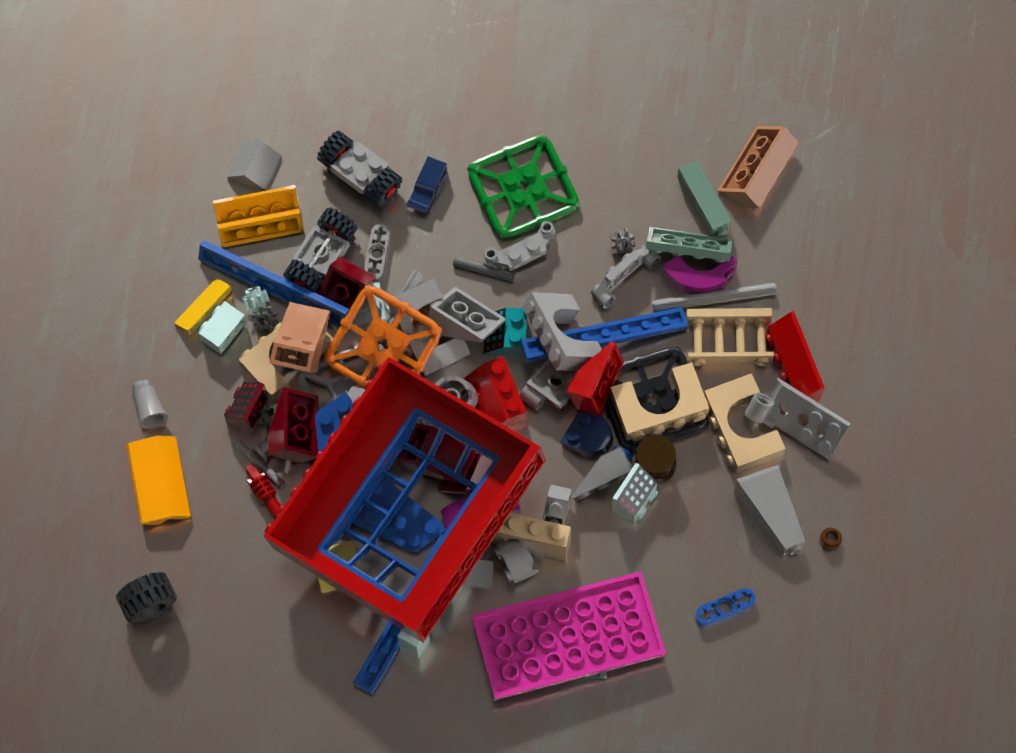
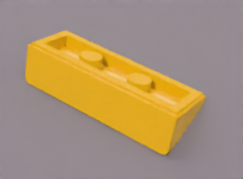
M216 278L174 324L191 336L211 315L214 309L232 292L231 286Z

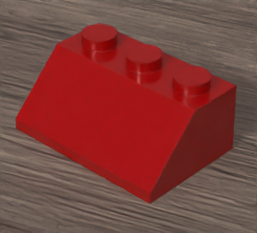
M504 356L483 363L464 377L467 382L472 384L478 395L476 409L507 427L527 421L526 409Z

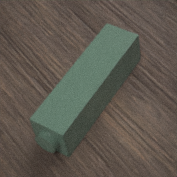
M698 160L678 168V178L710 236L718 235V237L727 234L731 228L732 221Z

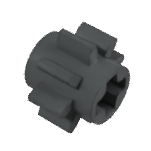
M627 227L624 229L616 228L614 235H610V240L612 241L610 243L611 249L616 248L618 254L621 252L629 253L631 247H635L634 233H628Z
M261 306L259 307L260 314L254 313L252 316L256 318L253 326L258 325L261 328L260 332L267 328L272 332V324H279V321L275 320L278 312L274 313L271 311V306L266 310ZM264 315L268 316L267 319L269 321L267 323L264 322Z
M266 404L264 410L258 411L259 415L262 416L258 419L259 424L265 423V430L271 427L272 415L275 414L277 404L274 406Z

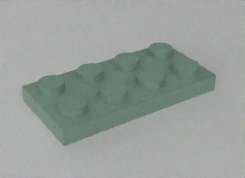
M650 227L646 249L654 253L670 252L674 256L690 255L695 259L711 258L716 262L730 261L732 239Z

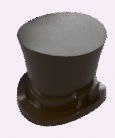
M657 434L647 436L639 443L635 463L639 464L657 482V485L667 483L673 477L677 467L676 449L673 443L667 437Z

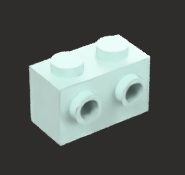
M224 301L221 306L218 305L214 309L208 322L205 321L199 329L201 341L219 354H222L247 323L245 315Z

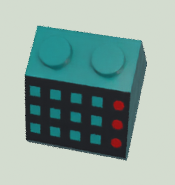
M506 307L495 311L506 318V321L484 340L483 355L524 357L520 344L521 340L526 339L527 316L523 308Z

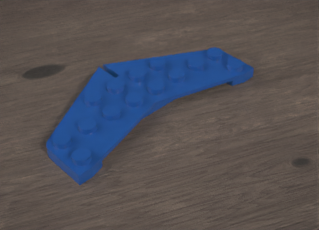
M346 391L320 409L315 415L318 451L324 450L330 435L338 430L342 418L352 410L353 401ZM383 478L369 500L388 511L402 491ZM407 497L380 537L411 552H417L438 538L440 534L446 532V529L437 518L410 497ZM364 506L352 524L373 534L384 517Z

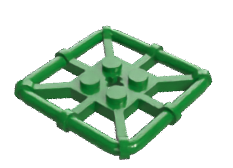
M546 135L535 136L510 147L504 146L502 150L480 158L468 165L469 178L480 199V206L485 209L496 233L504 240L536 227H541V224L545 221L551 222L579 209V198L567 175L568 170L566 166H563L552 142ZM538 144L531 162L517 167L512 154ZM545 147L556 170L541 176L536 165ZM506 158L511 170L499 175L480 167ZM478 176L498 182L502 192L491 197L487 196ZM560 177L570 199L550 193L545 183ZM520 184H527V191L518 189ZM506 199L511 210L502 227L492 204ZM549 200L566 207L541 216L536 205ZM530 207L535 219L510 229L516 213Z

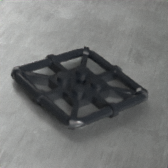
M676 346L675 348H665L641 357L637 355L634 356V359L623 363L620 372L635 367L638 370L641 382L632 385L640 405L646 411L653 414H665L676 407L675 397L678 394L676 389H671L667 378L676 359H678L680 366L688 364L681 348ZM671 356L662 375L650 379L647 378L643 367L644 364ZM616 380L613 386L623 384V382ZM609 394L605 403L606 415L611 419L619 443L624 449L632 453L637 452L639 443L635 444L636 441L632 439L626 440L611 395ZM649 396L658 398L655 405L652 402H647ZM706 416L705 419L698 422L692 420L690 422L694 423V425L670 433L666 428L662 432V436L667 437L672 442L673 440L700 432L704 428H708L710 424L709 417Z

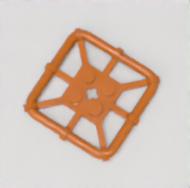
M367 285L359 293L345 319L342 318L341 326L326 351L324 361L334 371L356 383V386L363 387L364 389L374 367H379L388 357L397 362L400 359L414 367L413 372L420 375L421 372H424L425 364L439 342L442 328L432 319L411 308L410 304L406 301L403 303L380 288ZM375 296L399 310L392 324L380 318ZM368 297L373 320L367 331L352 322ZM407 314L430 328V330L408 335L397 327L404 315ZM348 329L363 336L355 350L334 355ZM432 335L418 361L404 354L412 340ZM386 339V345L389 347L387 350L383 349L381 351L378 343ZM358 355L367 360L369 364L362 376H359L336 361Z

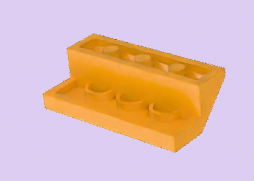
M295 185L213 201L222 248L304 232Z
M154 436L126 444L140 524L160 525L167 519H188L191 517L176 436Z

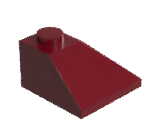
M476 453L466 478L478 485L492 464V461ZM442 480L438 489L441 493L470 494L473 492V490L463 484Z

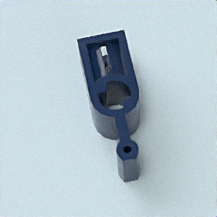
M429 156L427 157L416 180L412 195L407 202V207L425 214L427 213L447 173V163Z

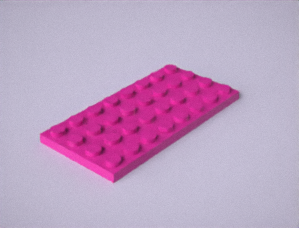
M641 571L477 613L471 617L494 700L666 655Z

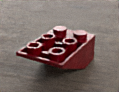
M416 423L408 443L427 454L438 433V428ZM445 434L434 459L454 470L465 445ZM405 449L399 460L412 472H416L423 462L422 459ZM473 449L461 472V475L466 477L477 453ZM429 465L424 472V475L461 484L432 465Z

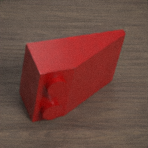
M611 341L575 372L573 379L569 380L567 393L577 410L600 416L609 397L611 387H613L624 363V359L615 342Z

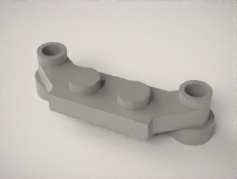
M549 221L543 222L537 234L501 251L494 248L486 249L483 255V265L491 268H497L498 266L507 267L511 271L547 254L546 247L555 238L553 224Z
M642 245L638 250L635 249L633 252L624 255L618 265L609 268L601 284L594 286L590 293L598 300L600 306L604 309L608 308L616 298L610 292L643 263L649 269L654 268L660 262L661 256L646 249V245Z

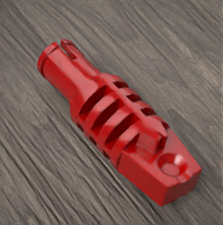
M251 464L245 468L250 478L246 481L259 502L266 505L273 518L276 519L278 516L277 512L281 507L276 498L277 493L264 472L259 473L256 467Z

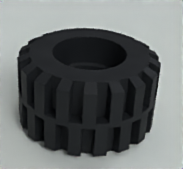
M155 572L143 575L126 584L118 592L116 599L126 620L129 623H137L152 619L168 610L176 602L177 596L166 573Z

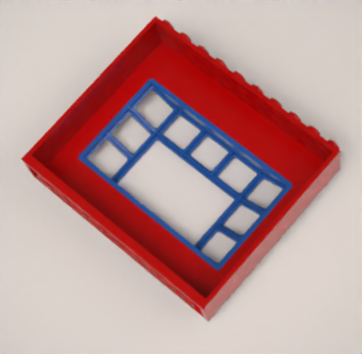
M388 357L385 362L383 361L379 365L375 377L367 382L361 397L355 399L352 410L342 418L338 430L330 435L324 450L319 451L316 455L315 463L304 472L303 480L299 486L293 488L289 500L279 508L278 516L273 523L268 524L263 537L277 552L424 643L546 462V459L539 445ZM418 418L438 428V433L427 454L408 443ZM445 434L465 445L454 470L434 459ZM403 449L423 460L409 482L388 471ZM472 449L492 461V464L478 485L461 475ZM432 465L470 488L473 492L418 571L377 546L376 542L428 466ZM383 478H387L403 488V491L388 511L369 500ZM364 506L384 517L370 539H366L349 528ZM344 534L364 545L348 562L328 550ZM370 551H374L391 562L376 578H372L354 567ZM397 567L414 576V579L403 595H399L381 584Z

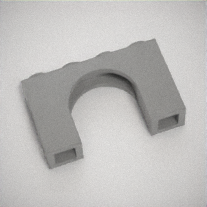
M434 278L394 297L403 303L406 301L410 304L411 308L418 311L438 301L443 296ZM388 303L385 306L389 317H394L395 319L399 310ZM405 314L397 328L408 335L414 334L412 329L413 318ZM454 338L442 345L436 346L425 364L424 372L420 374L426 377L469 356L471 353L464 339ZM418 339L412 340L406 352L409 356L412 355L415 361H418L427 345L421 343Z
M532 292L523 304L522 308L555 370L578 371L602 350L598 341L572 339L562 333L555 323L570 324L580 311L572 294Z

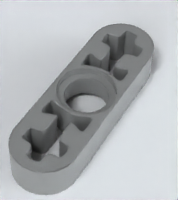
M377 224L371 230L364 269L370 273L373 271V264H377L375 282H380L383 279L390 241L389 228L384 224ZM380 231H383L384 235H382L380 244L378 243L377 234H379ZM380 249L383 251V255L380 258H374L371 255L372 251Z

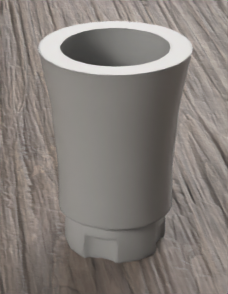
M150 380L135 382L131 387L138 414L139 426L143 429H151L162 425L168 419V415L163 409Z

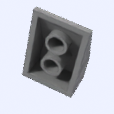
M454 287L430 307L428 318L432 319L442 328L441 335L475 342L485 340L506 321V318L457 287Z

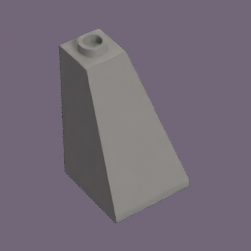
M775 465L738 478L734 490L735 496L783 555L787 553L794 555L802 551L806 541L779 466Z

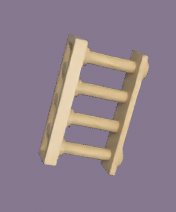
M772 308L687 309L686 319L688 324L693 326L694 353H688V363L692 362L693 366L756 363L758 366H765L772 363L774 352H766L765 325L771 323ZM704 324H712L714 326L715 352H702V326ZM725 324L736 326V352H724L723 326ZM755 324L757 326L758 352H745L744 325Z

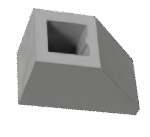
M555 485L550 486L544 510V521L565 525L572 489Z

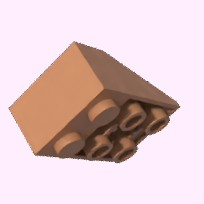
M289 302L274 341L270 364L317 373L330 311Z

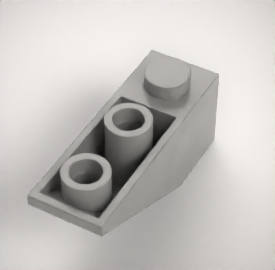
M621 446L602 455L572 494V497L578 496L579 500L591 495L590 490L596 487L602 490L610 486L609 481L615 478L618 481L625 479L632 466L623 447Z

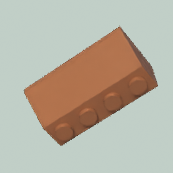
M756 126L717 191L744 207L759 208L799 142L786 127Z

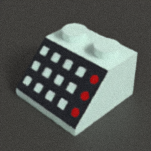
M635 463L612 501V511L633 524L637 518L639 520L642 519L647 510L645 508L648 501L653 502L658 494L656 490L657 482L639 464Z

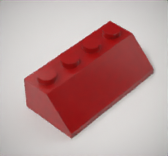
M792 311L768 326L767 334L765 335L766 343L769 347L772 346L774 363L776 366L779 365L781 369V380L814 401L820 402L825 386L796 314Z

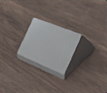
M261 140L243 142L227 178L266 191L281 155Z

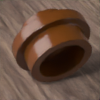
M826 528L820 535V542L827 549H836L842 542V535L835 528ZM832 536L834 537L835 541L829 542L827 540V537Z

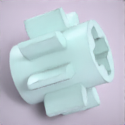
M259 286L247 289L245 291L246 296L242 297L246 309L251 308L252 312H258L261 306L265 309L267 307L266 302L270 301L267 291L265 289L261 290Z

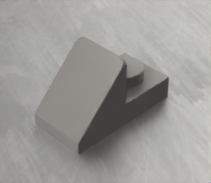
M490 544L471 571L470 587L492 589L495 545Z

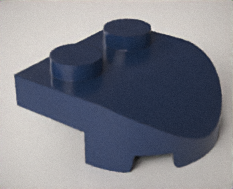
M579 410L560 443L566 448L579 452L584 458H593V455L604 454L611 447L613 434L610 425L602 415L596 416Z

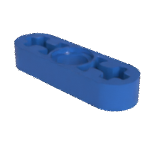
M742 588L704 604L696 611V622L700 626L708 627L753 607L756 598L755 594L751 589ZM743 594L746 597L750 596L748 604L742 601L738 603V608L736 609L735 602L741 600ZM722 602H728L732 609L728 613H723L720 611L719 605ZM715 606V611L719 617H716V614L714 613L709 616L708 621H706L705 618H700L702 616V611H705L706 614H709L713 612L712 607Z

